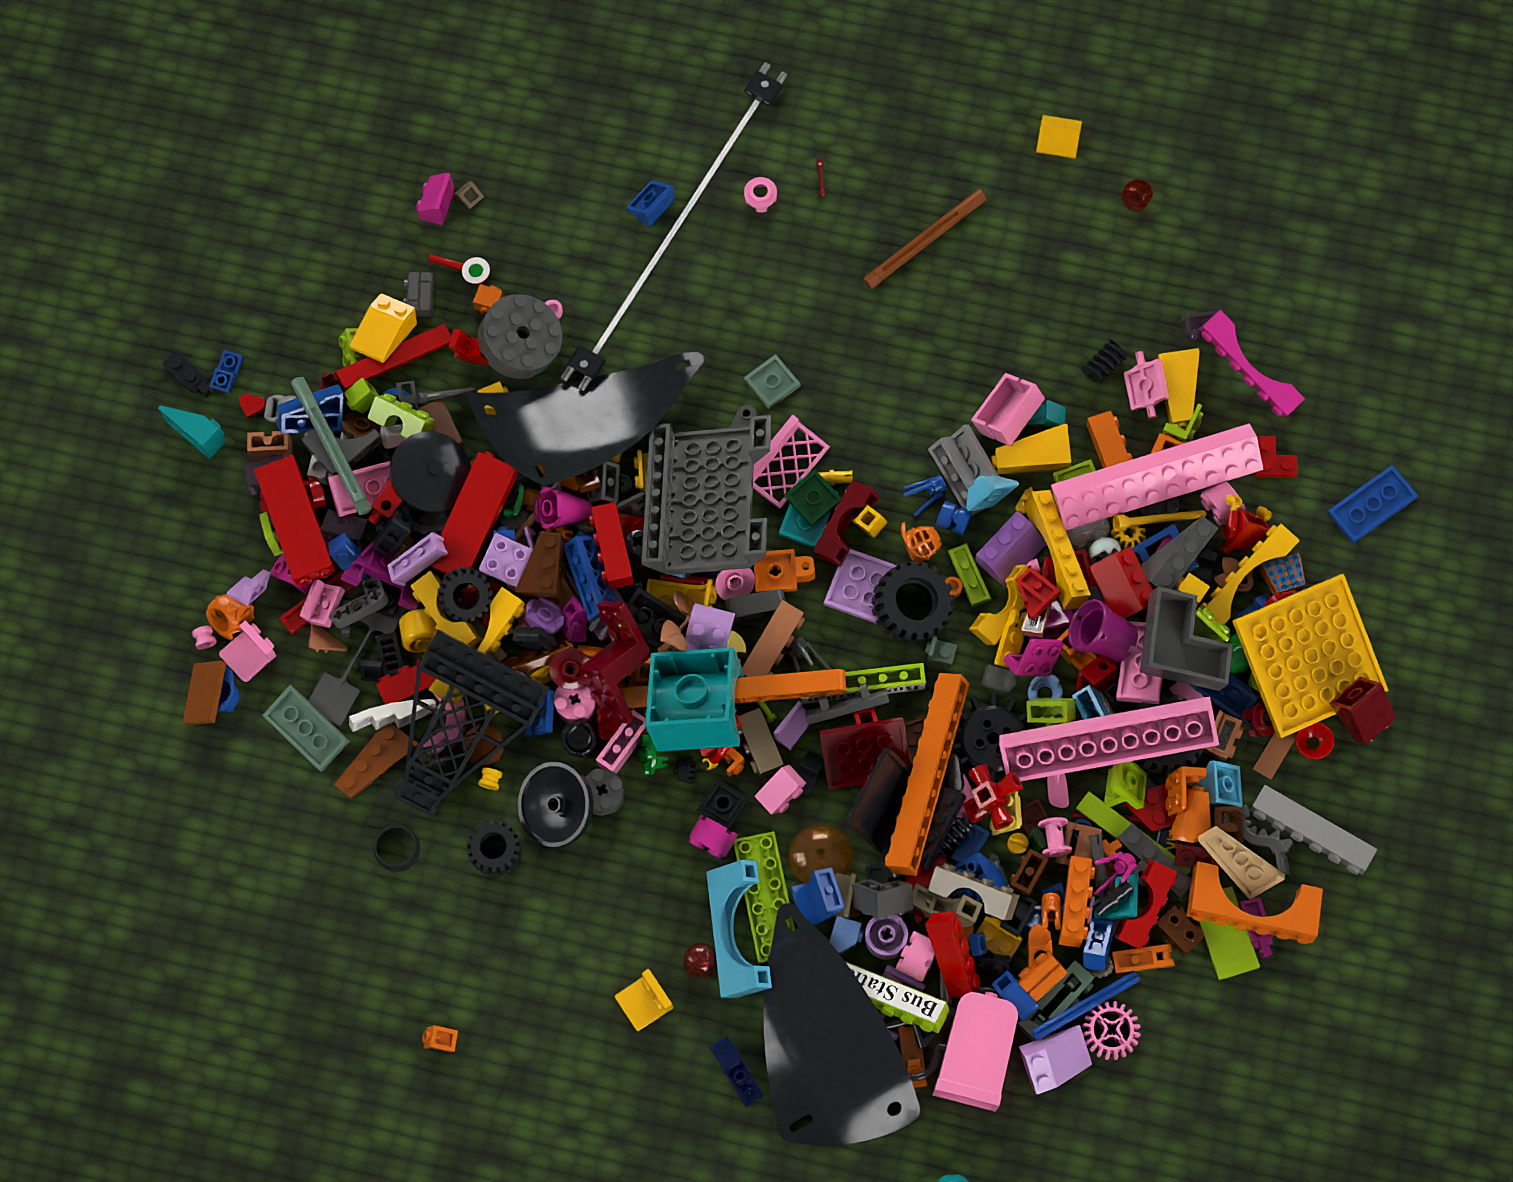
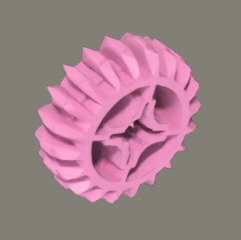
M1106 1001L1104 1003L1105 1009L1099 1004L1096 1006L1098 1012L1091 1009L1089 1012L1092 1017L1085 1016L1084 1019L1088 1023H1084L1082 1028L1088 1031L1083 1032V1036L1089 1037L1085 1043L1086 1045L1093 1044L1090 1048L1091 1052H1094L1096 1048L1099 1050L1097 1057H1100L1102 1052L1106 1053V1060H1109L1110 1054H1113L1114 1060H1117L1118 1053L1124 1058L1126 1057L1124 1049L1131 1053L1133 1051L1131 1045L1137 1046L1138 1041L1134 1038H1139L1141 1034L1134 1030L1140 1029V1024H1133L1138 1018L1137 1016L1129 1017L1133 1012L1131 1009L1127 1012L1123 1011L1126 1005L1122 1004L1120 1009H1118L1116 1001L1113 1002L1112 1007ZM1113 1014L1120 1018L1115 1021H1109L1102 1016ZM1095 1021L1100 1024L1099 1026L1103 1031L1098 1040L1094 1034ZM1124 1022L1127 1024L1129 1031L1127 1041L1120 1032V1027ZM1117 1025L1116 1030L1114 1032L1115 1035L1108 1034L1105 1037L1108 1030L1107 1026H1110L1111 1028V1026L1115 1027ZM1107 1040H1113L1119 1043L1120 1046L1107 1047L1103 1043Z

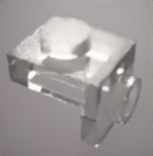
M986 665L981 683L982 686L1001 692H1009L1014 688L1016 684L1015 673L1011 670L1008 671L992 665Z

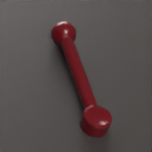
M819 158L816 160L820 186L818 195L824 197L826 195L822 173L824 161Z

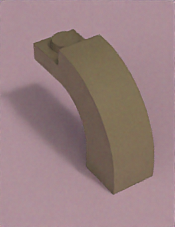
M918 884L913 886V908L922 912V916L928 919L932 913L956 911L962 928L969 927L975 923L983 905L966 895L958 899H950L928 891V889Z

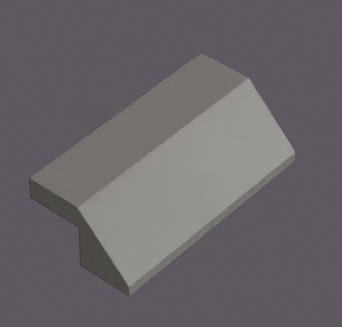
M969 424L963 425L950 437L940 438L928 449L963 508L967 506L968 488L974 484L973 481L981 475L985 477L999 476ZM984 509L973 510L972 516Z

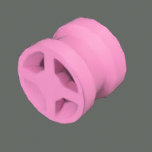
M202 626L192 631V636L197 641L195 644L197 649H206L216 644V639L212 636L213 630L211 626Z

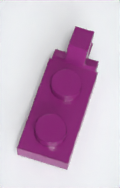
M1260 897L1238 903L1240 910L1248 914L1267 917ZM1247 929L1251 944L1254 949L1258 948L1261 959L1270 957L1272 955L1270 945L1273 944V935H1260L1253 930Z

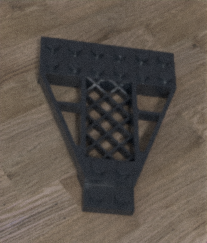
M437 629L417 665L405 775L394 798L432 817L442 798L450 793L457 784L528 726H531L542 701L549 691V687ZM422 671L449 685L437 707H432L418 699ZM454 689H457V690L460 691V692H457V693H453ZM464 695L467 705L455 708L452 698ZM467 695L479 701L469 704ZM448 700H450L452 709L442 712ZM485 704L488 705V706H490L488 712H487V709H486ZM417 705L431 711L433 716L419 742L414 746L412 743ZM483 705L485 715L473 718L471 707ZM468 709L471 719L459 722L456 712ZM496 710L523 723L501 742L483 733ZM454 713L456 723L444 726L442 716ZM439 718L442 727L432 730ZM483 719L477 730L475 722ZM472 723L475 733L463 736L460 726ZM458 727L461 737L449 740L446 730ZM443 731L446 742L434 744L432 734ZM429 736L432 746L422 748ZM473 738L467 748L465 740ZM481 738L496 745L467 770L462 771ZM462 741L465 751L453 754L450 744ZM448 745L451 755L439 758L436 748ZM434 750L436 760L424 763L422 753ZM463 756L457 766L455 758ZM452 759L455 769L443 772L440 762ZM438 763L439 770L430 765Z

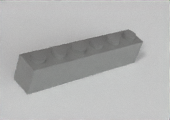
M1264 785L1250 809L1253 812V816L1257 819L1269 821L1276 830L1288 832L1291 834L1290 837L1292 839L1309 844L1311 850L1328 855L1329 860L1336 864L1342 863L1347 866L1346 869L1356 875L1358 873L1362 875L1366 871L1377 851L1376 848L1266 785Z

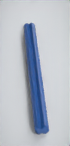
M1135 971L1129 973L1031 1031L1032 1036L1035 1040L1043 1038L1140 981V977Z

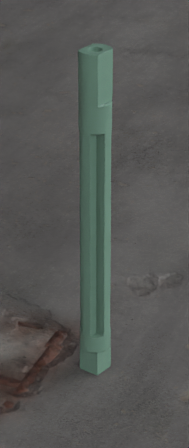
M304 377L293 379L291 385L339 474L358 514H367L372 510V507L342 453Z

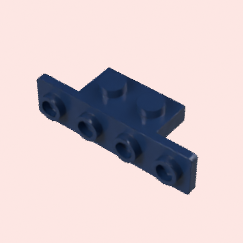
M1230 673L1228 685L1220 691L1190 684L1197 692L1202 693L1206 697L1210 696L1214 704L1219 705L1228 711L1230 715L1242 720L1249 728H1252L1251 720L1242 719L1243 711L1250 709L1260 696L1251 687Z

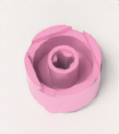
M1227 481L1209 486L1200 495L1202 506L1207 511L1211 509L1215 515L1213 519L1220 527L1226 525L1228 510L1231 509V506L1225 502L1226 496L1228 494L1238 496ZM1244 503L1237 508V511L1239 509H1243L1246 511Z
M586 684L575 690H566L561 687L556 689L554 705L557 714L565 723L569 724L581 719L588 722L594 717L597 703L592 699L591 691ZM576 699L579 700L580 703L576 702L574 705H572V701H576Z
M914 931L909 940L911 945L908 944L904 947L901 953V957L904 959L900 958L895 969L917 981L923 982L936 956L930 938Z

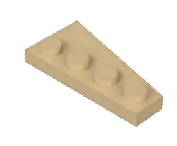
M1217 826L1198 836V841L1249 899L1254 898L1285 879V874Z

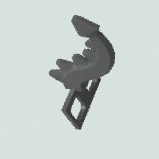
M414 381L396 383L399 402L413 404L416 411L419 410L418 403L475 391V388L416 394ZM402 384L410 385V396H403Z
M1244 804L1240 808L1243 811V839L1252 846L1270 849L1272 855H1276L1278 870L1285 874V876L1291 877L1288 858L1284 853L1289 852L1288 850L1293 840H1280L1279 831L1268 835L1265 829H1261L1257 835V827L1248 828L1251 825V821L1246 820V818L1250 816L1248 805Z

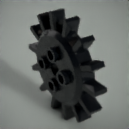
M992 692L989 698L990 706L982 708L975 695L971 697L970 701L974 712L968 715L962 710L960 720L964 723L961 728H957L956 736H959V742L953 743L951 753L961 751L963 756L961 759L962 768L967 764L972 768L987 764L991 781L995 783L997 782L996 774L1004 773L1006 776L1002 754L996 753V749L1000 748L999 742L991 744L988 742L987 737L990 734H996L998 737L999 735H1004V729H1009L1011 733L1026 730L1023 723L1027 721V711H1024L1018 717L1012 712L1016 706L1017 698L1012 697L1008 701L1006 708L997 707L998 697L996 692ZM990 722L991 726L986 728L983 726V723ZM982 741L984 745L982 747H978L976 745V742ZM970 777L969 783L974 784L975 782Z

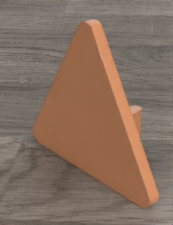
M311 624L309 648L315 649L316 652L322 649L325 653L329 650L347 651L348 647L321 626Z

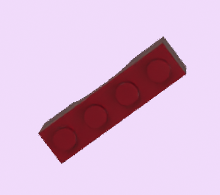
M853 480L846 488L842 500L836 506L832 518L826 524L822 536L815 544L813 552L820 559L839 567L842 566L850 551L844 539L845 530L848 524L858 517L867 505L872 509L874 508L880 496L873 488Z

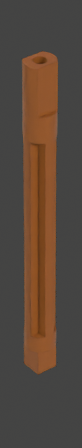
M980 189L976 190L865 276L863 280L866 285L871 289L985 202L987 199Z

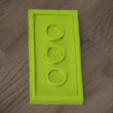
M1232 886L1224 888L1223 891L1227 898L1239 908ZM1207 920L1198 921L1204 931L1202 934L1205 936L1204 940L1219 981L1260 968L1247 930H1238L1230 925L1219 926Z

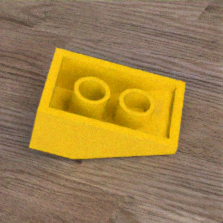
M381 293L370 305L349 348L384 363L417 325L415 307Z

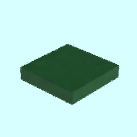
M816 469L784 494V498L810 526H813L842 500Z

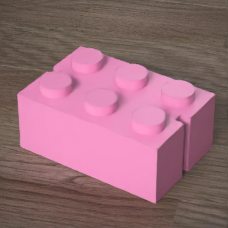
M1005 373L971 421L980 434L992 439L996 438L997 441L1011 446L1045 398L1036 384L1023 379L1020 380L1018 377Z

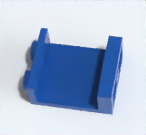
M832 868L813 871L810 873L811 881L806 884L790 887L796 908L813 925L822 924L845 908Z

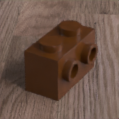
M1032 849L1028 851L1026 856L1023 855L1019 861L1017 873H1013L1008 882L1010 888L1014 889L1013 893L1017 894L1019 891L1031 898L1048 868L1049 858Z
M1173 906L1157 921L1154 927L1185 957L1203 940L1205 936L1202 933L1204 931L1198 924H1192L1187 919V913L1179 907L1177 909Z

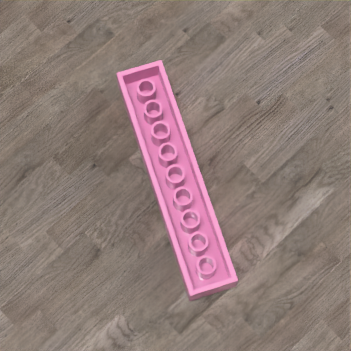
M1249 423L1052 484L1051 487L1056 507L1067 531L1263 470L1257 436Z
M1210 696L999 735V745L1006 776L1010 772H1014L1020 781L1219 745Z

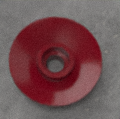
M573 648L559 651L550 663V676L556 685L566 690H575L582 687L585 683L581 678L582 674L578 668L587 662L589 658L582 651ZM571 667L575 671L573 674H568L567 669Z

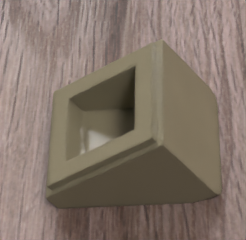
M468 181L454 193L468 209L472 208L484 197L472 181Z

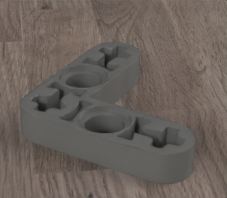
M369 575L363 577L361 581L365 595L334 610L330 616L334 625L337 628H344L385 607L389 599L382 580L375 577L369 578Z

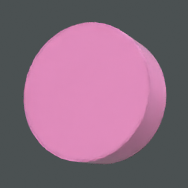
M557 300L545 302L553 310L557 318L560 319L563 314L561 303Z

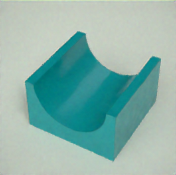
M734 647L651 653L645 727L657 751L740 746V737L735 717V686L737 678L744 677V672Z

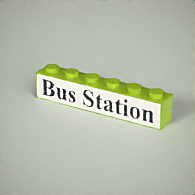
M923 663L845 672L847 692L838 695H827L828 701L861 696L859 686L864 684L868 685L870 693L883 689L887 690V694L925 690ZM821 696L800 698V702L802 704L819 702V697Z
M847 963L876 1009L881 1010L887 1016L892 1017L894 1015L899 1017L907 1024L914 1023L919 1025L924 1031L940 1032L950 1012L947 1002Z

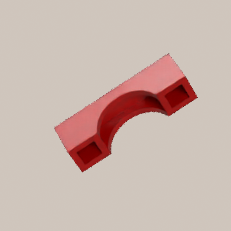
M1148 860L1140 877L1148 890L1147 904L1137 914V917L1120 920L1113 935L1115 938L1140 950L1142 946L1147 944L1150 937L1149 931L1158 921L1159 915L1157 914L1160 908L1164 907L1167 902L1169 889L1176 883L1177 871L1154 860Z

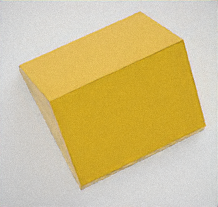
M1043 115L1036 152L1076 159L1082 121Z

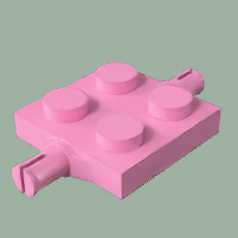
M1139 351L1135 353L1137 365L1133 369L1124 372L1131 411L1137 412L1147 408L1148 419H1154L1157 417L1154 406L1169 398L1162 360L1155 359L1145 362L1144 352Z

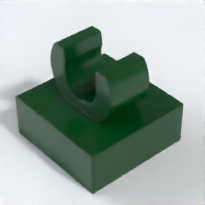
M1038 827L1033 829L1026 837L1032 850L1041 854L1048 847V844L1044 837V834H1046L1045 829L1040 830Z

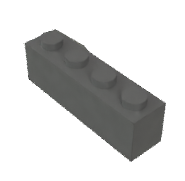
M1201 516L1143 562L1141 567L1149 583L1155 588L1159 586L1172 590L1218 530V527Z

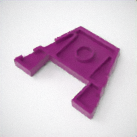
M372 542L357 560L344 571L340 578L358 587L364 572L391 586L400 588L401 594L397 605L411 611L416 610L418 607V601L413 596L414 590L411 587L414 577L406 582L404 587L391 581L387 565L403 554V552L397 549L388 558L374 549Z

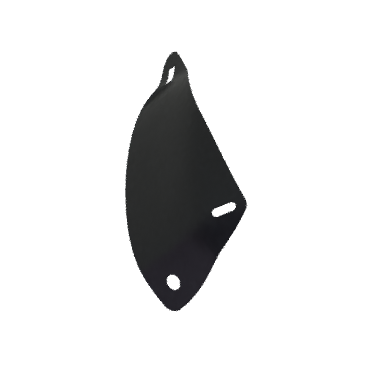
M698 352L682 353L649 365L598 376L593 382H589L584 391L578 388L582 380L517 392H473L469 395V402L482 431L496 452L510 466L539 484L547 485L594 469L621 454L643 438L668 412L684 386L703 364L704 357ZM686 360L690 361L691 366L681 370L676 369L678 363ZM486 405L493 407L496 415L489 416L484 411V407ZM535 465L543 467L547 475L546 478L539 477Z
M781 905L777 912L767 966L770 968L772 988L764 990L765 1055L772 1103L780 1136L786 1141L799 1144L842 1145L878 1138L913 1123L920 1114L918 1099L900 1052L873 1002L847 963L827 938L794 905ZM793 917L798 925V930L792 932L785 920ZM892 1102H899L902 1107L900 1113L896 1116H890L887 1112V1108ZM806 1115L813 1117L812 1122L795 1132L790 1130V1125Z

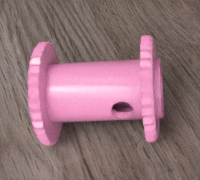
M1048 818L1038 823L1039 828H1043L1046 831L1048 848L1043 850L1042 854L1044 856L1060 857L1071 853L1072 847L1065 846L1062 826L1068 824L1066 818Z

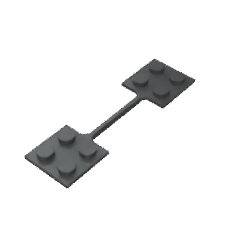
M399 605L394 618L374 612L358 620L369 627V631L343 677L335 678L324 672L308 700L330 722L341 727L361 690L347 683V677L371 634L375 631H380L384 634L395 632L400 618L407 610L406 608Z

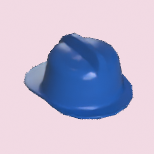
M226 666L217 712L227 711L230 713L234 711L240 694L234 685L233 672Z

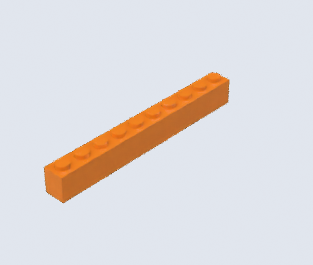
M939 673L938 679L934 684V693L929 702L928 715L924 720V729L918 741L917 754L913 759V768L907 780V789L902 797V807L896 819L895 831L891 836V846L885 858V865L894 874L917 876L970 685L962 674Z

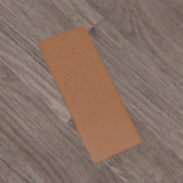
M1274 733L1253 770L1271 780L1294 743L1296 733L1283 738H1277L1276 733Z

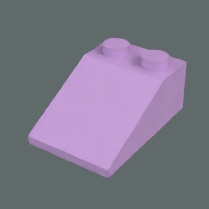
M1080 1025L1019 1047L1030 1085L1036 1094L1060 1086L1092 1065Z

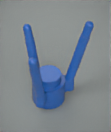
M940 475L903 487L904 490L912 489L903 494L905 497L927 489L930 495L934 494L929 501L913 514V517H917L934 501L943 496L942 492L947 487Z

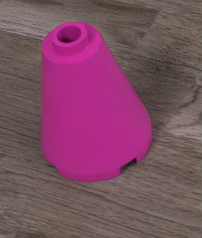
M555 488L542 489L539 493L541 494L540 499L535 501V517L537 522L543 525L541 526L542 528L552 529L587 521L589 516L592 515V504L590 501Z

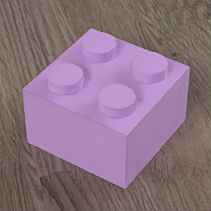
M694 603L685 637L688 643L686 651L727 648L735 613Z

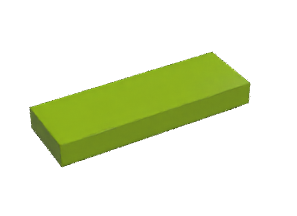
M967 543L948 550L947 553L959 580L962 582L971 608L990 601L991 597Z

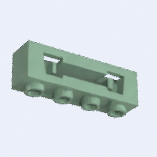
M1074 961L1067 969L1068 974L1037 1002L1039 1007L1024 1021L1021 1020L1018 1023L1017 1028L1032 1041L1036 1040L1032 1036L1031 1031L1043 1024L1046 1019L1041 1015L1042 1011L1060 993L1064 987V982L1070 976L1072 979L1067 983L1066 987L1072 991L1078 984L1079 988L1074 993L1071 992L1048 1017V1020L1078 1004L1080 1001L1077 998L1082 993L1086 995L1093 988L1092 982L1095 977L1077 961ZM1037 1013H1040L1034 1021H1031Z

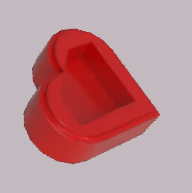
M245 393L239 399L247 419L265 410L266 402L260 396L254 397L250 393Z

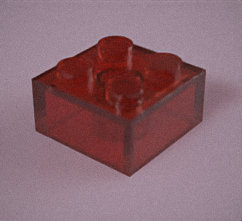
M1039 799L1021 807V827L1025 835L1027 836L1033 829L1038 828L1040 821L1048 819Z

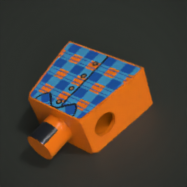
M1299 553L1261 564L1260 574L1273 595L1283 592H1291L1293 595L1303 590L1305 579Z

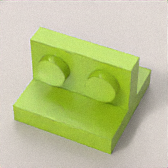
M1133 761L1113 764V768L1108 769L1104 803L1108 807H1112L1127 801L1136 810L1143 808L1147 773Z

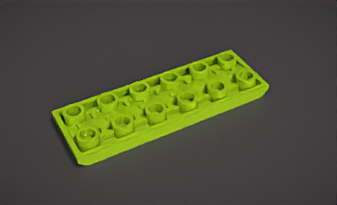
M775 832L739 838L734 841L737 861H757L759 882L752 885L744 893L758 964L768 962L779 907L783 904H790ZM790 917L785 922L789 929L794 932L793 917Z

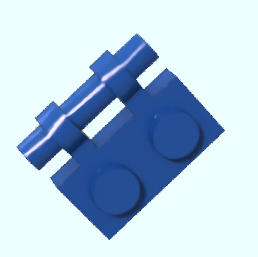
M549 690L531 726H528L524 731L525 737H533V734L540 736L552 732L554 691Z

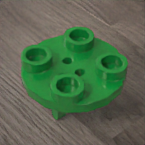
M641 734V745L643 747L638 752L639 762H643V775L653 776L655 769L668 766L666 761L669 758L668 755L660 754L663 751L656 750L649 734Z

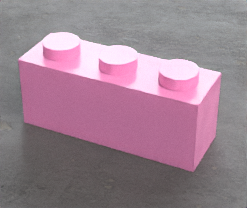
M635 710L631 711L635 719L629 724L622 723L596 758L597 766L617 774L641 742V734L648 732L645 727L646 718Z

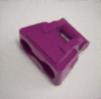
M572 597L570 602L561 611V615H564V623L561 630L568 642H585L588 618L579 599Z

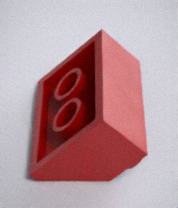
M1132 547L1116 552L1088 567L1103 600L1112 612L1124 619H1128L1147 611L1149 594L1153 589Z

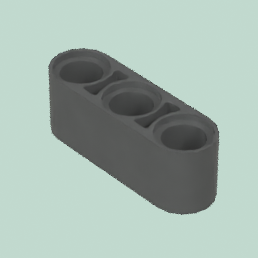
M775 589L726 599L725 606L727 612L735 613L733 622L772 616L781 601L786 602L784 590Z

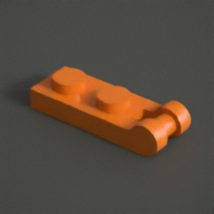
M1171 944L1144 947L1141 950L1137 948L1112 952L1115 975L1175 966L1174 959H1171L1170 954L1172 951ZM1162 953L1163 960L1157 961L1156 954Z

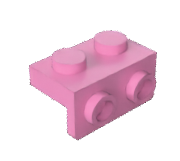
M314 579L302 607L300 617L310 624L330 628L332 623L330 616L339 607L345 590L338 586L324 584L319 579Z

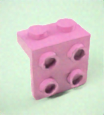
M245 620L239 625L243 632L223 648L219 655L242 681L248 682L272 661L276 654L273 651L275 646L267 637L263 640L259 635L261 631L254 623L249 625Z

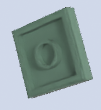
M776 354L744 377V381L768 409H771L801 386V383Z

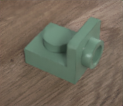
M933 636L932 642H927L925 653L928 654V661L952 666L957 645L937 640V637Z

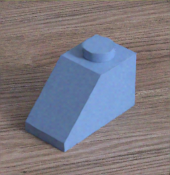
M837 916L829 942L840 955L856 947L857 942L862 941L865 931L861 929L862 923Z

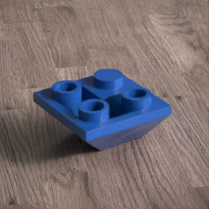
M980 852L955 865L958 872H971L975 874L976 879L981 881L982 878L994 881V886L999 888L1007 886L1001 870ZM965 888L958 893L959 898L966 895L979 903L983 902L980 895L972 889Z

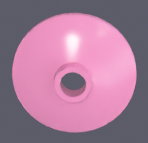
M750 568L721 570L715 580L716 592L724 600L750 594L755 584V576Z

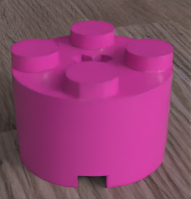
M700 815L689 835V842L701 850L705 847L708 848L707 852L710 855L722 860L723 857L726 858L738 835L733 831H728L721 824Z

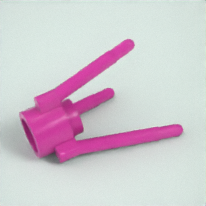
M1119 851L1116 855L1094 862L1095 865L1116 860L1114 864L1116 872L1094 892L1095 896L1101 893L1115 880V877L1124 874L1121 882H1125L1130 873L1137 868L1136 860L1131 854H1123Z

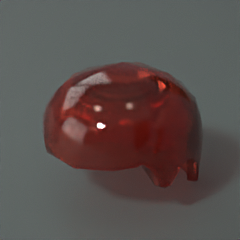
M1142 179L1131 180L1126 184L1121 193L1123 205L1127 209L1136 212L1145 209L1153 197L1151 185Z
M696 943L689 947L683 959V966L686 972L693 977H705L716 965L715 951L706 943Z

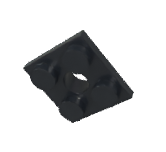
M515 626V629H509L508 631L513 636L512 641L526 651L552 652L553 647L559 648V643L555 641V637L544 633L545 629L541 627H533L532 630H527L525 627Z
M717 779L697 811L730 830L749 801V798ZM726 799L729 801V806L721 809L717 806L718 801Z

